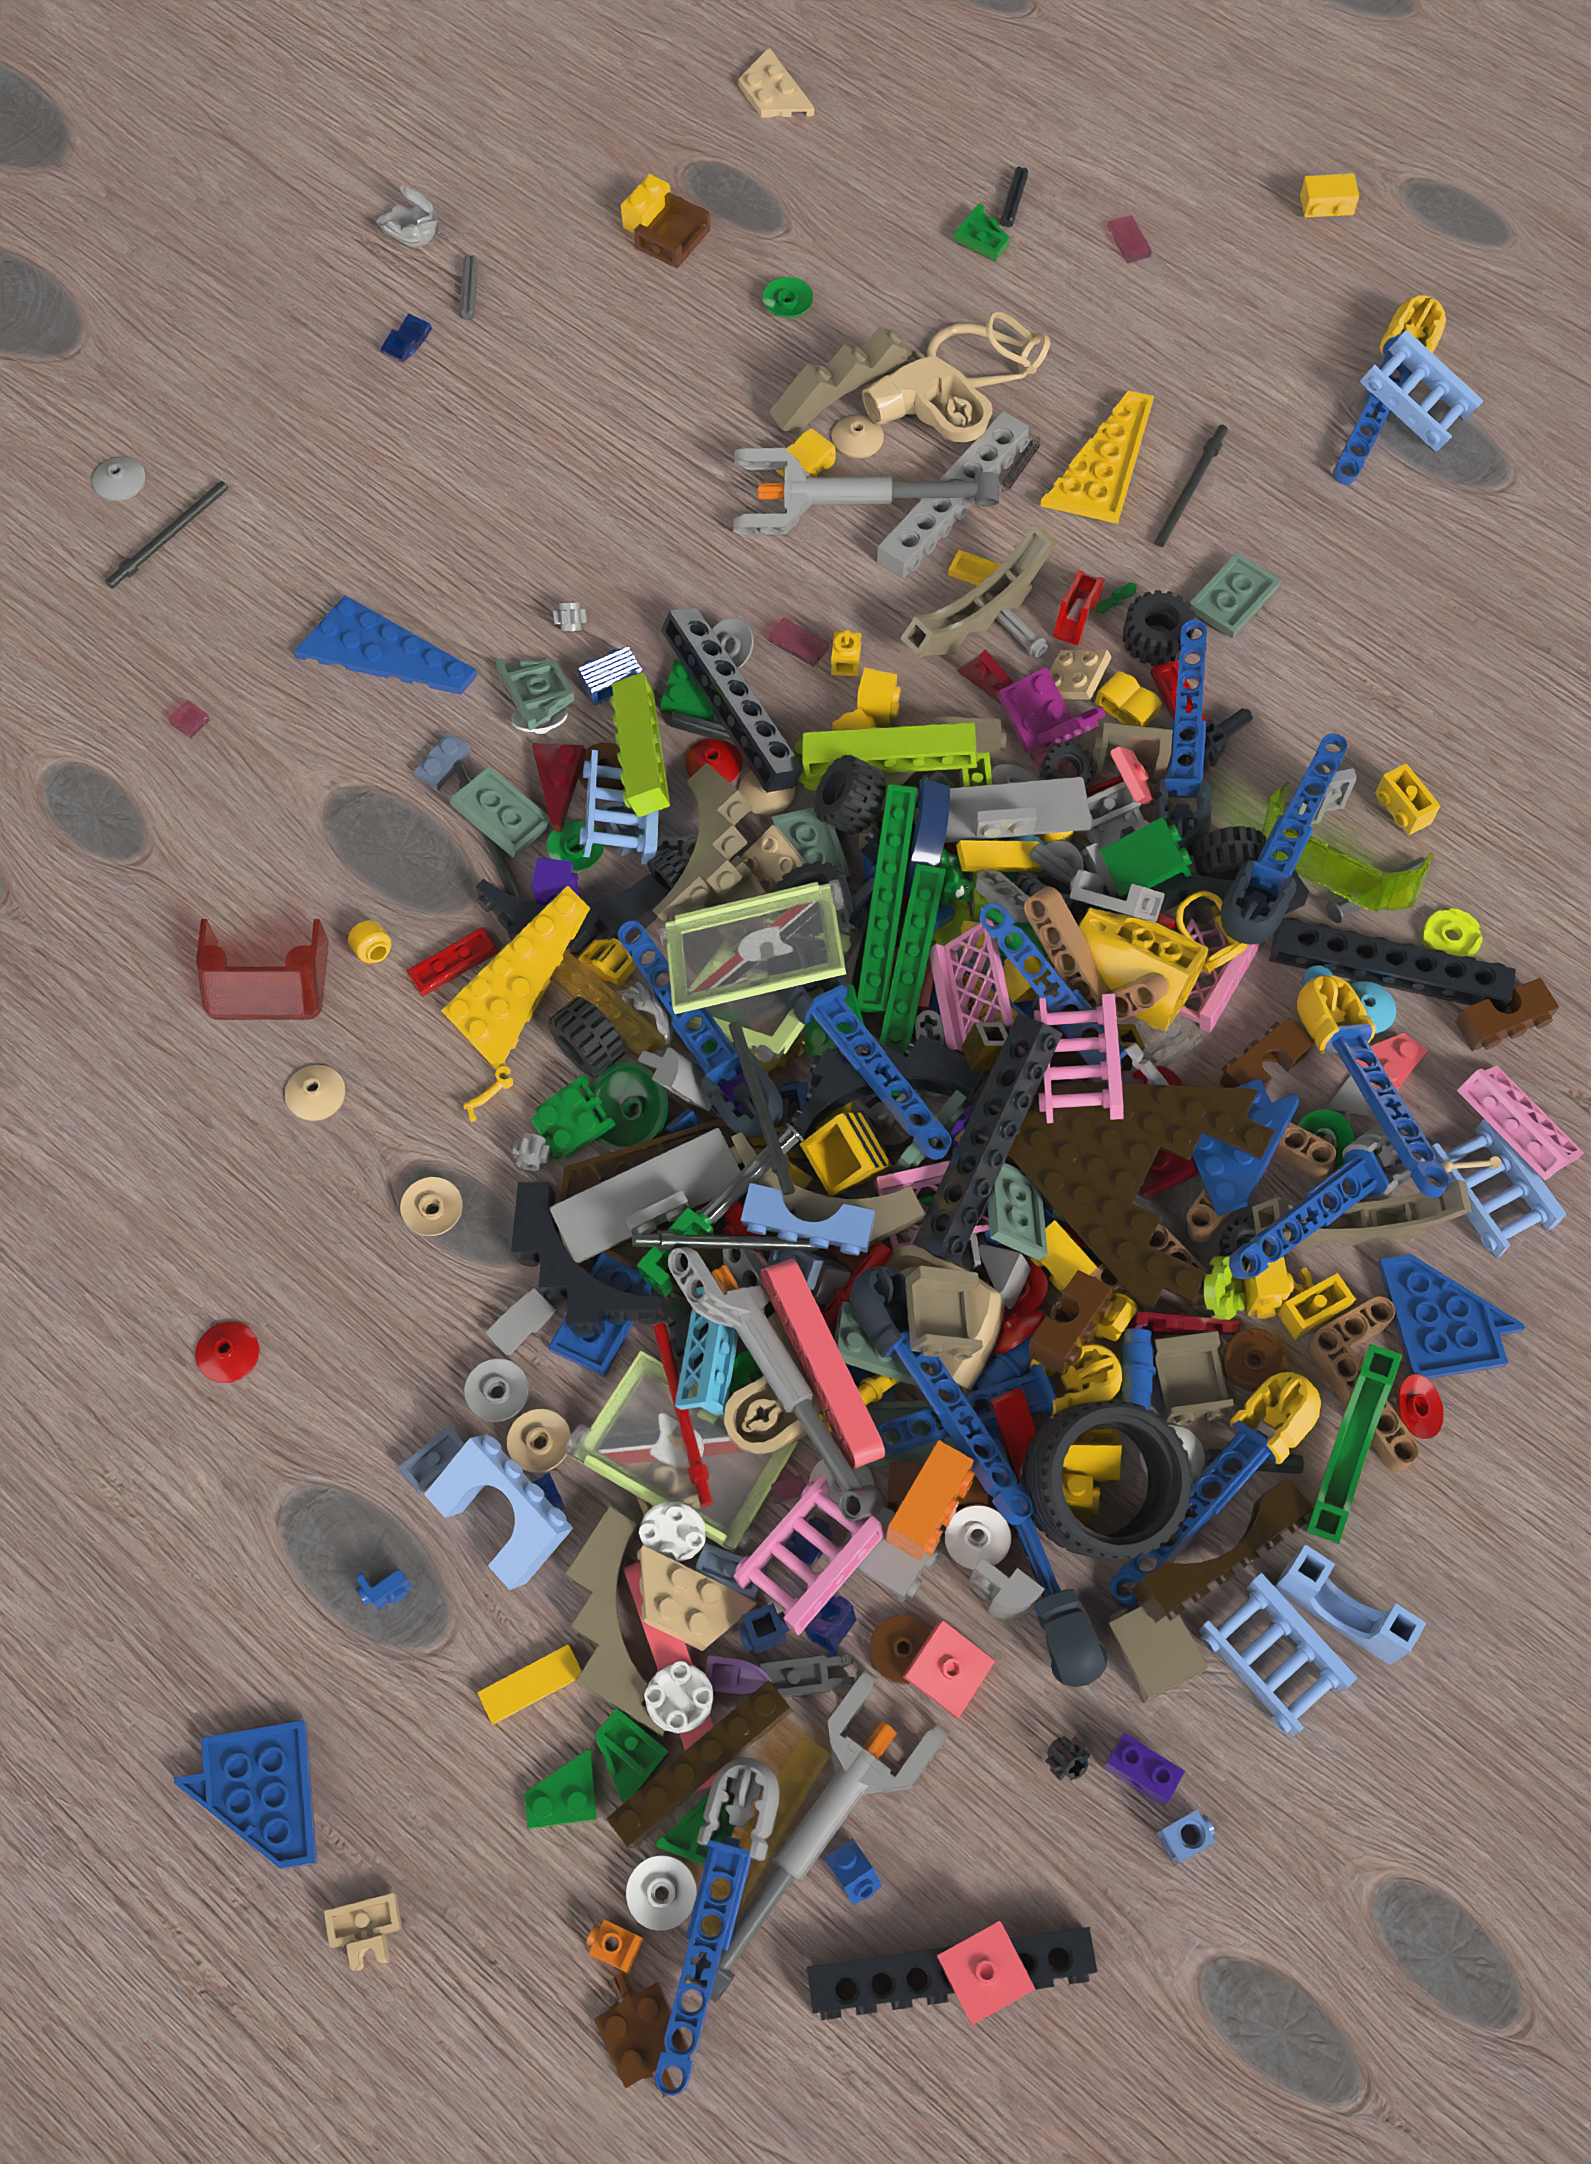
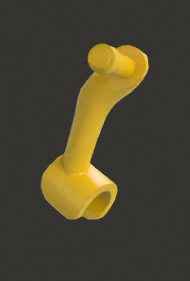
M499 1067L495 1073L497 1081L482 1094L464 1103L463 1107L468 1111L470 1122L476 1121L473 1108L486 1103L501 1088L509 1089L514 1083L512 1078L501 1079L503 1076L511 1073L509 1067Z

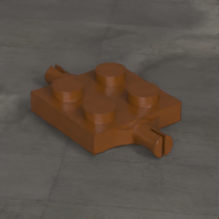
M620 1973L609 1980L618 2001L615 2002L610 2010L593 2020L624 2087L628 2088L642 2079L655 2078L661 2052H666L664 2039L672 2009L659 1982L641 1992L631 1993L623 1974ZM678 2028L673 2034V2045L677 2049L684 2051L689 2048V2045L681 2028ZM667 2067L663 2073V2083L669 2089H676L667 2071L669 2067Z

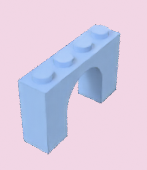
M488 1434L472 1437L466 1442L424 1495L445 1518L462 1513L486 1485L499 1489L507 1496L515 1514L514 1531L508 1543L488 1566L506 1587L511 1590L526 1584L573 1527L566 1521L565 1514L560 1509L553 1507L544 1497L543 1490L538 1485L531 1483L522 1473L521 1466L514 1460L509 1459L501 1450L500 1443L493 1437L488 1436Z
M1304 1545L1288 1562L1274 1585L1285 1598L1389 1666L1411 1652L1426 1625V1622L1397 1603L1388 1610L1381 1611L1363 1605L1346 1595L1328 1577L1335 1563L1307 1545Z

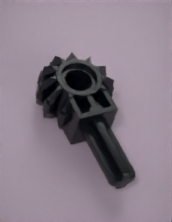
M1241 708L1219 725L1212 719L1206 723L1204 773L1210 767H1214L1217 764L1218 757L1225 750L1228 738L1252 722L1253 716L1249 709ZM1185 729V732H1181L1179 736L1183 740H1191L1194 738L1195 732L1191 729ZM1182 755L1177 762L1183 763L1182 766H1189L1193 763L1194 759L1190 755Z

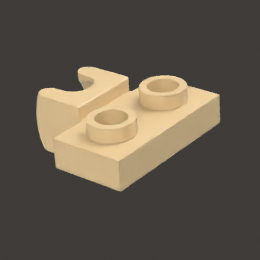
M396 1893L324 1911L329 1947L347 1946L349 1965L352 1971L363 1969V1956L369 1949L374 1951L377 1962L389 1963L387 1939L384 1935L402 1930Z

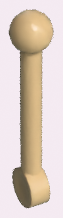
M1493 1156L1484 1161L1452 1163L1445 1160L1441 1164L1446 1172H1451L1452 1169L1486 1166L1491 1169H1497L1501 1166L1502 1162L1499 1157Z

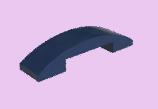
M921 779L915 808L919 809L908 858L903 895L910 897L917 864L938 868L948 826L950 786L926 779Z

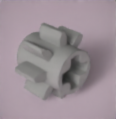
M579 602L559 603V610L553 611L554 624H560L561 631L581 630V623L587 622L586 609H580Z
M528 1133L523 1135L522 1141L514 1140L511 1154H513V1159L517 1160L516 1165L529 1171H537L540 1163L547 1165L551 1151L549 1150L550 1146L545 1145V1138Z

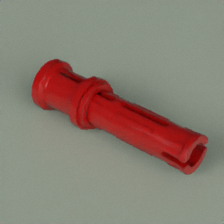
M878 1240L877 1244L855 1270L851 1278L843 1287L839 1286V1288L834 1290V1297L823 1310L819 1309L824 1320L836 1328L838 1308L843 1301L850 1303L849 1293L855 1278L869 1268L884 1266L894 1255V1252Z

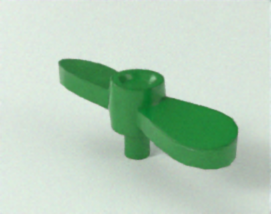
M1131 582L1125 584L1120 590L1116 589L1109 598L1102 600L1096 605L1095 612L1105 613L1112 606L1120 605L1123 599L1131 597L1136 593L1137 585Z

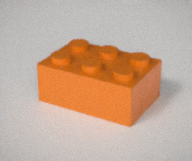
M938 1440L889 1524L886 1541L919 1561L923 1559L925 1553L931 1556L941 1539L939 1538L942 1534V1530H940L941 1525L948 1527L957 1511L956 1508L959 1504V1501L956 1500L959 1496L964 1499L973 1483L972 1480L975 1473L971 1469L974 1460Z

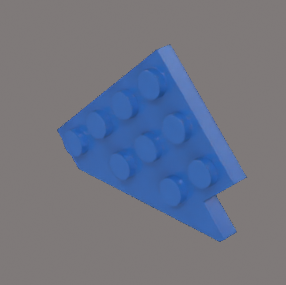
M1261 1079L1235 1087L1258 1090L1246 1117L1275 1130L1261 1161L1207 1135H1201L1192 1158L1217 1217L1248 1206L1299 1105L1297 1094L1271 1102Z
M1412 1254L1382 1258L1378 1261L1387 1297L1395 1307L1394 1321L1410 1375L1417 1374L1427 1379H1434L1505 1367L1508 1364L1500 1336L1522 1332L1525 1329L1523 1323Z
M302 1720L201 1738L203 1773L174 1778V1784L278 1868L285 1870L318 1864L307 1722Z

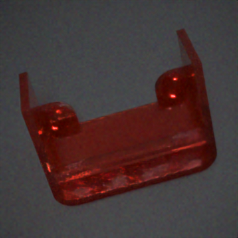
M201 919L196 965L201 1003L206 1015L215 1020H310L318 1016L323 1006L329 940L320 919H314L311 945H300L292 948L287 953L285 967H227L226 953L218 946V939L208 920Z

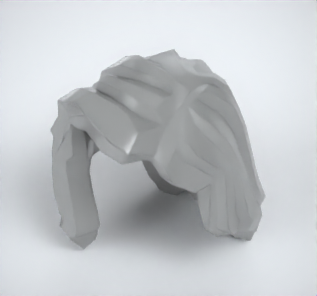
M400 186L403 195L416 203V207L409 209L396 205L392 208V212L387 213L386 216L378 217L376 223L385 234L407 246L420 248L430 243L435 236L436 224L438 222L437 211L424 195L412 190L410 186Z
M637 982L636 985H630L629 989L616 992L619 1003L628 1017L624 1020L623 1028L625 1032L620 1034L625 1050L632 1051L633 1046L643 1041L661 1043L662 1048L669 1047L673 1041L674 1027L671 1024L672 1021L667 1008L649 983Z

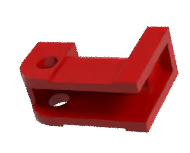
M1082 570L1077 571L1067 595L1065 594L1062 599L1053 634L1054 638L1079 646L1088 613L1091 608L1095 609L1101 597L1105 578H1097L1085 574Z

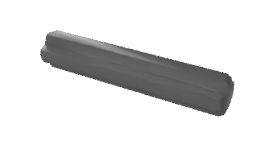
M474 255L465 256L463 262L460 313L463 319H473L475 316L478 262L477 257Z

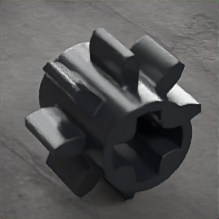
M1063 1736L1050 1744L1047 1752L1048 1758L1045 1762L1051 1767L1050 1771L1058 1780L1061 1781L1066 1775L1072 1781L1073 1779L1080 1778L1088 1768L1087 1759L1090 1758V1754L1085 1750L1086 1746L1076 1736L1071 1741Z

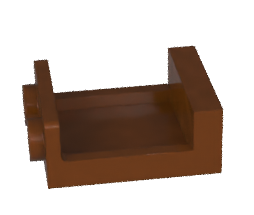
M668 192L665 195V208L648 227L639 224L634 229L635 246L637 250L678 269L709 233L710 216L709 212L704 208Z

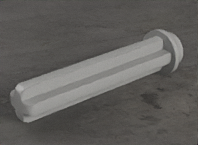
M1001 609L996 619L1028 649L1030 656H1035L1036 658L1042 656L1048 648L1046 639L1043 637L1039 638L1010 609Z

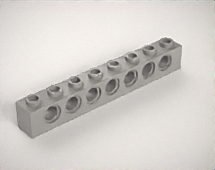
M1003 411L985 430V433L967 449L939 481H975V475L978 473L994 472L999 474L1003 469H1008L1014 457L1019 452L1022 453L1029 443V438H1027L1029 426ZM922 498L878 546L877 564L899 578L904 579L909 572H914L917 569L920 560L926 554H931L938 540L949 534L952 525L965 516L968 507L975 503V498Z

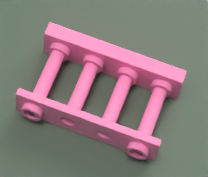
M1102 994V1006L1096 1007V1010L1047 1013L1046 998H1040V1010H1034V1020L1044 1022L1047 1025L1097 1022V1025L1104 1026V1033L1098 1034V1037L1060 1039L1055 1052L1099 1049V1053H1106V1061H1100V1065L1050 1067L1049 1063L1044 1074L1045 1093H1039L1040 1112H1046L1047 1123H1053L1052 1108L1096 1105L1110 1108V1120L1123 1119V1094L1115 994ZM1094 1077L1108 1080V1089H1102L1101 1093L1052 1095L1051 1080Z
M822 1475L816 1482L811 1481L804 1488L801 1495L802 1498L750 1557L746 1556L739 1562L734 1574L737 1584L743 1590L752 1581L786 1609V1615L783 1619L787 1627L797 1636L800 1635L885 1535L882 1523L872 1515L866 1522L847 1520L841 1514L839 1505L827 1496L831 1489L827 1479ZM817 1505L852 1533V1539L845 1547L840 1546L838 1548L805 1521ZM795 1531L799 1532L830 1558V1564L822 1573L814 1572L783 1546ZM773 1556L808 1583V1590L800 1599L798 1597L795 1599L761 1571Z

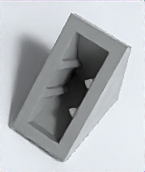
M983 1244L978 1246L980 1256L995 1290L1000 1294L1008 1310L1013 1308L1032 1268L1019 1252Z

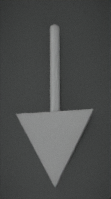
M1350 1075L1324 1110L1344 1113V1117L1349 1122L1351 1115L1370 1118L1362 1094Z

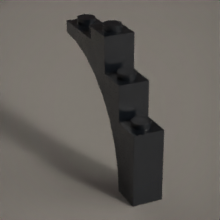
M1129 826L1121 830L1120 839L1135 832L1134 828ZM1295 869L1291 877L1296 882V892L1285 914L1304 906L1309 894V890ZM1181 872L1149 889L1165 894L1160 913H1163L1179 905L1189 895L1198 891L1211 892L1224 901L1235 880L1211 878L1191 872V876L1186 877ZM1250 885L1248 886L1245 896L1252 895L1254 891H1257L1267 896V904L1275 901L1276 896ZM1206 897L1194 899L1184 909L1186 916L1193 918L1197 926L1221 915L1216 903ZM1242 900L1241 908H1245L1247 904ZM1261 911L1259 915L1265 916L1266 911Z
M648 874L632 887L612 897L587 904L590 910L573 940H570L565 950L570 949L578 955L600 934L603 939H608L609 941L612 938L619 939L618 931L628 921H637L646 929L658 918L653 912L654 908L670 891ZM485 879L475 886L478 904L486 912L492 911L498 916L497 919L500 924L508 930L510 942L547 906L520 900L500 891ZM631 930L626 936V941L632 942L640 934V930Z
M922 1034L915 1044L909 1043L904 1055L878 1043L886 1052V1056L914 1090L928 1091L949 1097L958 1090L966 1097L964 1103L969 1104L983 1081L985 1070H971L965 1056ZM827 1048L823 1056H817L810 1067L812 1087L805 1099L807 1104L803 1110L798 1109L795 1112L790 1125L806 1140L816 1126L834 1111L856 1099L874 1094L875 1092L845 1056ZM864 1049L860 1055H869L870 1051ZM877 1070L875 1071L876 1075L882 1074L884 1077L886 1075L885 1072L879 1073Z
M518 1182L511 1253L524 1266L535 1267L540 1263L538 1288L546 1298L555 1302H562L568 1298L566 1324L574 1334L580 1337H593L595 1333H605V1321L614 1325H623L627 1321L656 1324L658 1320H668V1307L662 1297L638 1296L616 1290L594 1279L577 1265L568 1254L560 1232L557 1229L555 1219L550 1211V1208L556 1205V1193L548 1182Z

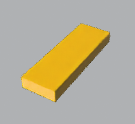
M960 840L956 845L962 871L979 872L990 869L999 872H1041L1044 869L1029 857L1031 850L1037 844H1040L1039 842Z
M568 1644L477 1693L490 1722L494 1725L576 1681L582 1670Z

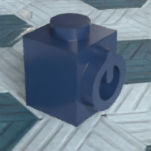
M774 1603L742 1615L743 1621L736 1624L746 1652L754 1650L756 1655L786 1643L785 1632L790 1631L783 1619L785 1616L784 1612L777 1613Z

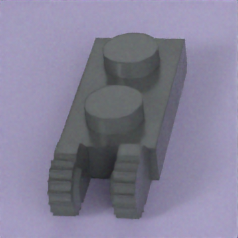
M823 1655L758 1664L759 1668L771 1678V1683L783 1698L830 1692V1689L853 1687L856 1682L855 1677L850 1676L828 1679L827 1668H844L853 1664V1658L850 1655L828 1658Z

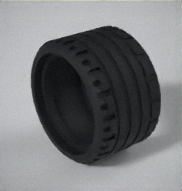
M1109 1400L1070 1406L1053 1414L1054 1418H1048L1043 1422L1041 1427L1035 1431L1036 1436L1031 1437L1028 1448L1025 1450V1461L1021 1465L1022 1475H1020V1481L1023 1482V1487L1034 1504L1033 1513L1030 1515L1031 1519L1034 1520L1040 1531L1046 1533L1045 1536L1049 1540L1053 1541L1057 1546L1067 1548V1551L1079 1555L1127 1559L1135 1558L1137 1555H1145L1152 1550H1156L1160 1547V1543H1166L1170 1536L1178 1530V1524L1183 1522L1186 1510L1190 1506L1188 1502L1189 1497H1192L1191 1483H1193V1476H1191L1190 1472L1192 1466L1188 1460V1452L1182 1446L1184 1443L1176 1434V1430L1172 1426L1169 1427L1167 1425L1168 1421L1157 1415L1155 1411L1146 1410V1407L1129 1401ZM1098 1424L1113 1426L1125 1433L1137 1445L1143 1455L1148 1473L1146 1499L1140 1512L1131 1523L1121 1530L1108 1535H1099L1086 1528L1070 1510L1062 1490V1469L1070 1446L1080 1434Z

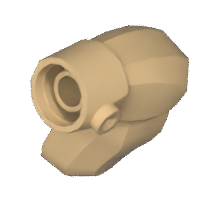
M916 1245L899 1246L893 1250L894 1255L884 1265L897 1270L904 1277L919 1266L971 1272L959 1264L935 1256ZM978 1278L979 1285L969 1291L973 1339L982 1340L983 1348L972 1354L971 1358L965 1360L954 1359L952 1355L942 1354L939 1356L960 1390L964 1393L971 1392L985 1368V1362L997 1343L1002 1327L1001 1324L1004 1321L1005 1304L1000 1294L980 1278ZM929 1365L927 1374L933 1375V1369Z

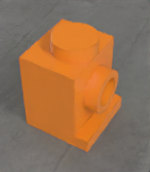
M604 1919L601 1926L594 1924L586 1945L591 1947L589 1955L629 1974L644 1939ZM610 1937H615L618 1939L619 1945L615 1951L610 1952L606 1949V1941Z

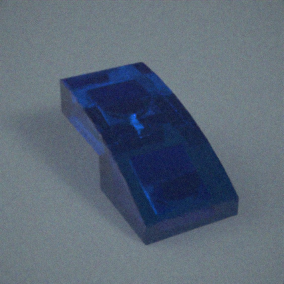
M408 313L399 330L392 329L380 349L381 353L404 362L413 355L432 330L431 324Z

